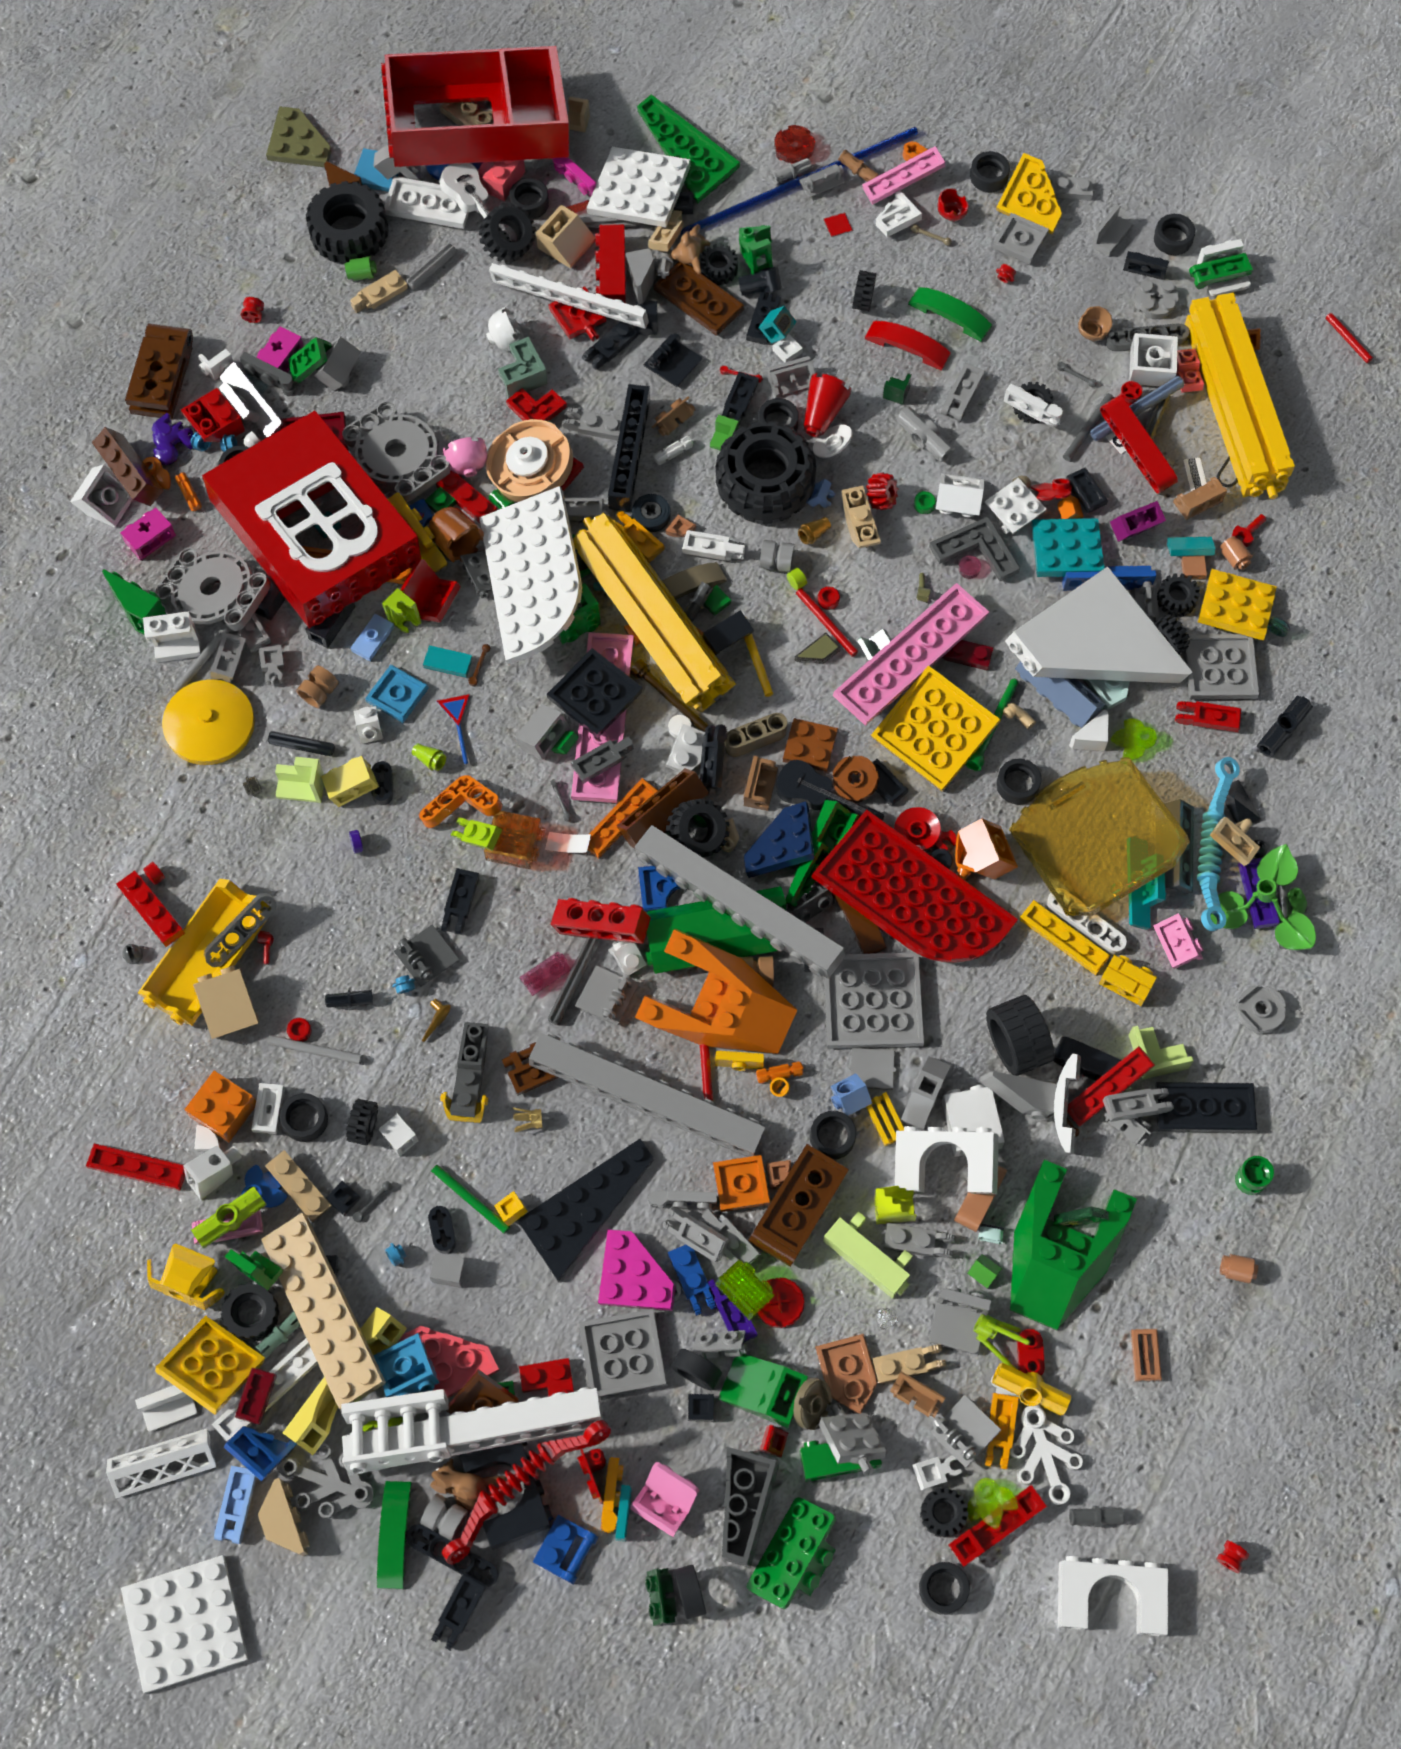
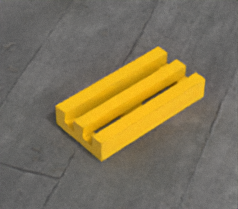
M885 1092L881 1096L873 1097L871 1099L872 1104L866 1106V1109L884 1146L896 1142V1133L881 1104L882 1101H884L897 1130L904 1131V1127L887 1092ZM876 1104L892 1138H887L872 1105Z

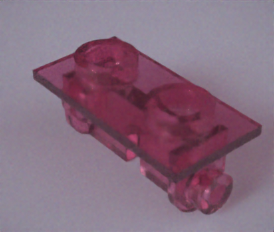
M556 952L520 976L519 979L531 995L534 996L571 971V968L567 964L565 956L562 953Z

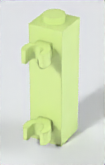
M860 1212L856 1213L849 1224L839 1218L824 1235L823 1242L892 1299L897 1293L901 1296L910 1285L907 1282L910 1274L904 1268L913 1256L904 1250L894 1262L857 1232L866 1219Z

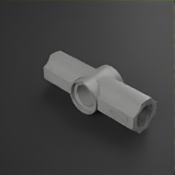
M905 407L901 410L896 421L911 434L915 445L921 449L925 447L939 462L947 461L954 453L955 448L940 435V431L935 423L930 420L925 421L911 407Z

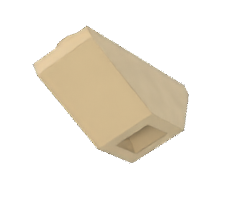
M863 485L842 490L846 523L854 544L858 548L880 544L879 534Z
M280 1478L274 1479L258 1513L265 1538L304 1557L308 1555L306 1548L310 1544L305 1531H300L298 1523L301 1522V1517L297 1507H292L290 1498L293 1497L291 1487L288 1482L284 1483Z

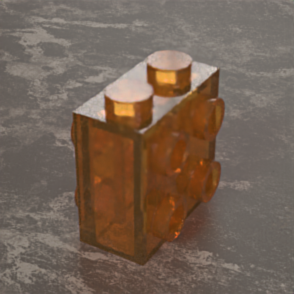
M500 811L493 816L491 825L501 828L502 832L493 851L484 849L485 859L496 863L531 869L533 862L538 860V842L544 838L545 828L542 827L541 819Z

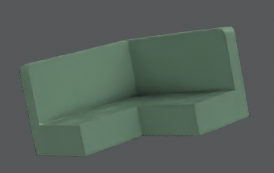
M529 337L509 344L510 351L516 362L498 369L499 375L506 387L507 397L510 398L522 388L529 392L548 384L546 368Z

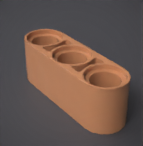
M999 1165L997 1191L1008 1171ZM968 1192L954 1221L977 1232L995 1195L972 1194Z

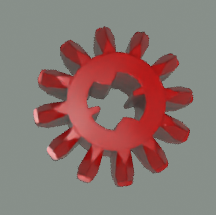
M877 473L868 479L866 495H868V503L871 505V508L888 510L892 509L893 505H896V498H898L897 490L899 488L896 486L897 480L894 479L893 474Z

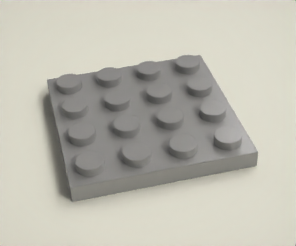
M917 953L845 954V958L830 978L824 977L827 1049L924 1045L919 955Z

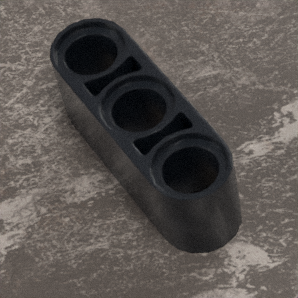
M1065 1036L1061 1037L1053 1060L1056 1064L1064 1067L1072 1054L1080 1055V1075L1097 1081L1121 1061L1117 1057Z

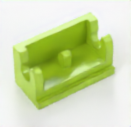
M398 588L382 603L388 621L394 623L402 632L409 633L408 628L403 626L406 621H410L417 627L422 623L416 603Z

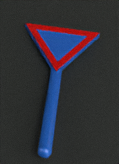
M470 694L437 700V703L456 723L464 764H468L461 720Z

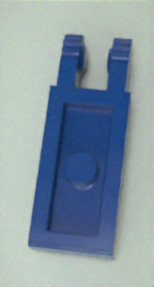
M683 1245L669 1251L668 1256L684 1294L689 1299L696 1316L702 1314L701 1307L695 1298L699 1294H704L707 1306L711 1310L716 1308L709 1291V1284L694 1249L688 1245Z

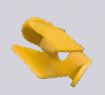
M173 1244L161 1281L154 1279L152 1259H147V1280L150 1288L162 1292L164 1295L206 1310L218 1302L225 1294L223 1288H219L204 1298H200L218 1272L217 1268L213 1267L215 1264L213 1258L179 1244Z

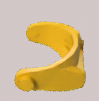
M443 1092L440 1097L445 1114L449 1120L474 1123L481 1122L484 1107L488 1105L489 1100L486 1095H483L481 1102L477 1103L475 1117L451 1115L452 1099L448 1096L447 1092Z

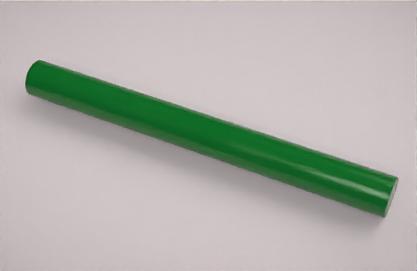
M438 1164L433 1167L431 1172L503 1234L507 1233L510 1226H507L499 1216Z

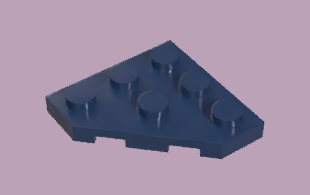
M807 802L785 807L745 853V871L748 878L815 859L810 810Z

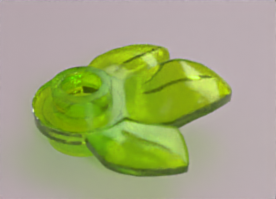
M1130 718L1124 720L1125 728L1116 731L1110 739L1114 744L1124 748L1123 761H1133L1141 758L1146 749L1155 745L1157 734L1151 727H1145L1140 720ZM1148 734V739L1144 740L1141 738L1143 735Z
M982 1478L975 1484L974 1496L968 1502V1517L970 1521H976L982 1517L986 1524L997 1529L1002 1519L1003 1509L1015 1510L1018 1508L1016 1497L1009 1488L999 1487L993 1479ZM984 1487H990V1491L987 1494H982Z

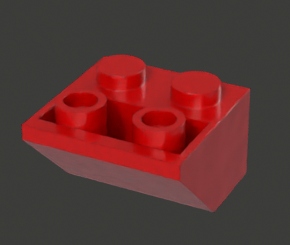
M218 388L181 409L182 414L204 442H220L225 434L236 437L245 432L241 417Z

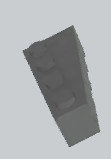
M727 1447L722 1557L727 1562L751 1568L779 1465L776 1460Z

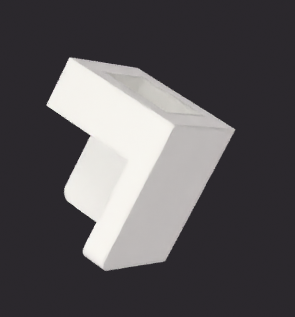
M398 1114L379 1128L380 1133L388 1140L399 1156L403 1155L418 1142L416 1134Z

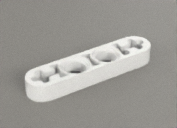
M1056 889L1049 894L1047 906L1053 913L1107 953L1118 955L1123 952L1127 940L1120 931L1067 892ZM1059 897L1063 899L1061 903L1054 904L1055 899ZM1068 904H1071V906L1067 910V913H1065V907H1067ZM1073 910L1081 911L1083 919L1074 920L1071 917V912ZM1092 924L1100 925L1102 933L1098 935L1093 934L1090 931V926ZM1106 932H1109L1108 937L1103 941L1102 938H1104ZM1116 939L1120 941L1115 947L1111 946L1112 941Z

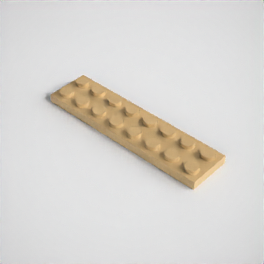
M301 1213L263 1237L261 1241L270 1260L283 1269L279 1280L338 1408L341 1410V1404L358 1402L386 1384L307 1215Z

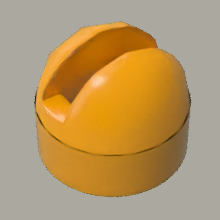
M775 1078L770 1083V1091L774 1096L784 1097L790 1091V1084L785 1078ZM783 1082H784L786 1085H785L784 1088L780 1091V1093H778L777 1090L780 1088V1086H781V1085L783 1084Z

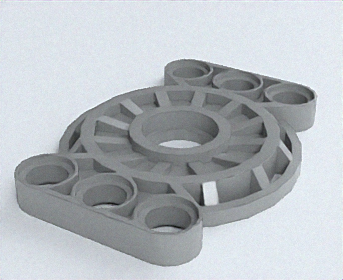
M385 401L348 425L342 432L345 444L349 447H355L356 461L372 481L384 485H396V493H400V490L404 487L412 489L408 494L400 493L406 502L413 500L450 473L449 461L447 462L446 456L437 455V441L429 425L414 416L397 414L396 406L392 402ZM386 409L393 411L389 416L382 415V412ZM368 421L376 422L371 428L364 426ZM421 426L427 430V434L421 429ZM351 433L359 434L356 439L351 440L347 438ZM431 440H433V448H430L429 443ZM393 444H403L406 446V451L401 456L392 457L386 453V449ZM359 452L363 455L362 460L359 459ZM438 463L446 464L444 469L438 470L434 468ZM421 475L429 476L428 480L420 482L417 479Z
M186 548L178 555L157 586L155 593L161 598V604H173L177 613L189 611L195 624H212L225 620L231 630L238 631L247 625L268 593L271 583L264 573L258 572L252 575L247 563L240 556L232 552L212 551L199 556L195 549ZM189 556H195L191 562L185 563ZM241 564L245 567V571L241 570ZM183 573L180 579L173 580L176 574ZM264 580L262 586L254 587L258 581ZM221 581V586L217 592L211 595L203 594L204 588L209 583ZM165 591H171L169 596L162 598V594ZM247 598H253L250 604L243 605ZM178 605H181L184 609L180 611ZM241 616L238 622L231 623L233 617Z

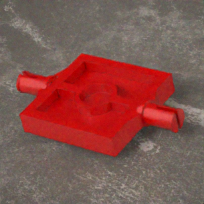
M585 286L581 288L586 292H589ZM556 301L548 304L550 312L570 340L582 333H587L591 341L599 338L594 328L606 322V316Z

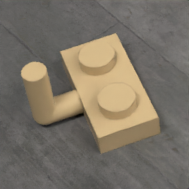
M1224 817L1210 834L1217 843L1243 866L1251 862L1260 848L1246 835L1252 825L1250 819L1234 824L1227 817Z

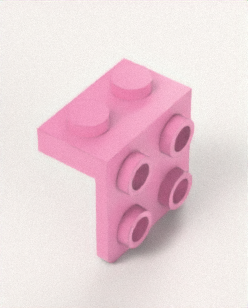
M655 1462L644 1487L631 1504L630 1510L674 1537L687 1518L699 1493V1489L692 1481L684 1479L673 1472L669 1466Z

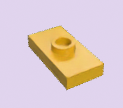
M716 1051L715 1066L732 1067V1070L745 1071L746 1068L763 1069V1053Z

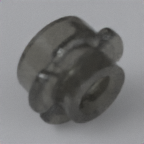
M255 775L250 778L247 776L246 782L243 783L244 789L248 796L252 794L254 797H257V794L262 793L260 783Z

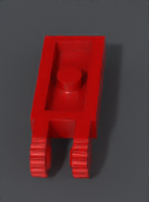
M1179 701L1176 705V709L1188 713L1194 711V715L1176 714V723L1183 725L1193 724V726L1238 732L1240 729L1241 708L1198 701L1196 703Z

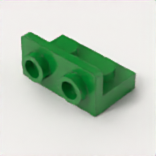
M315 337L288 359L293 381L300 383L327 362L326 352L332 348L331 342Z
M230 1249L224 1256L241 1273L266 1290H269L283 1273L282 1268L257 1251L253 1252L249 1257L243 1251L238 1254Z

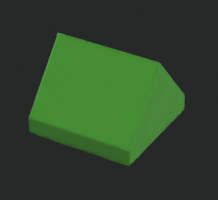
M981 1254L967 1274L988 1289L1002 1268Z

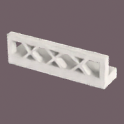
M208 1428L107 1459L106 1474L115 1497L119 1498L215 1468L216 1460L210 1446ZM206 1452L208 1461L203 1463L192 1461L194 1455ZM174 1461L183 1464L182 1468L177 1471L167 1469V1466ZM148 1469L158 1472L156 1477L151 1479L141 1475ZM127 1477L133 1481L131 1485L119 1488L116 1479Z

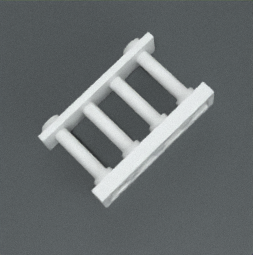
M444 1389L341 1404L342 1416L347 1424H352L353 1456L342 1458V1463L347 1472L361 1474L371 1469L426 1461L437 1463L446 1458H451V1452L446 1442L440 1443L439 1413L442 1410L449 1409L448 1398ZM428 1413L430 1445L415 1447L414 1416L416 1414ZM401 1416L403 1417L404 1449L389 1451L388 1420ZM376 1420L378 1421V1452L363 1454V1424L366 1421Z

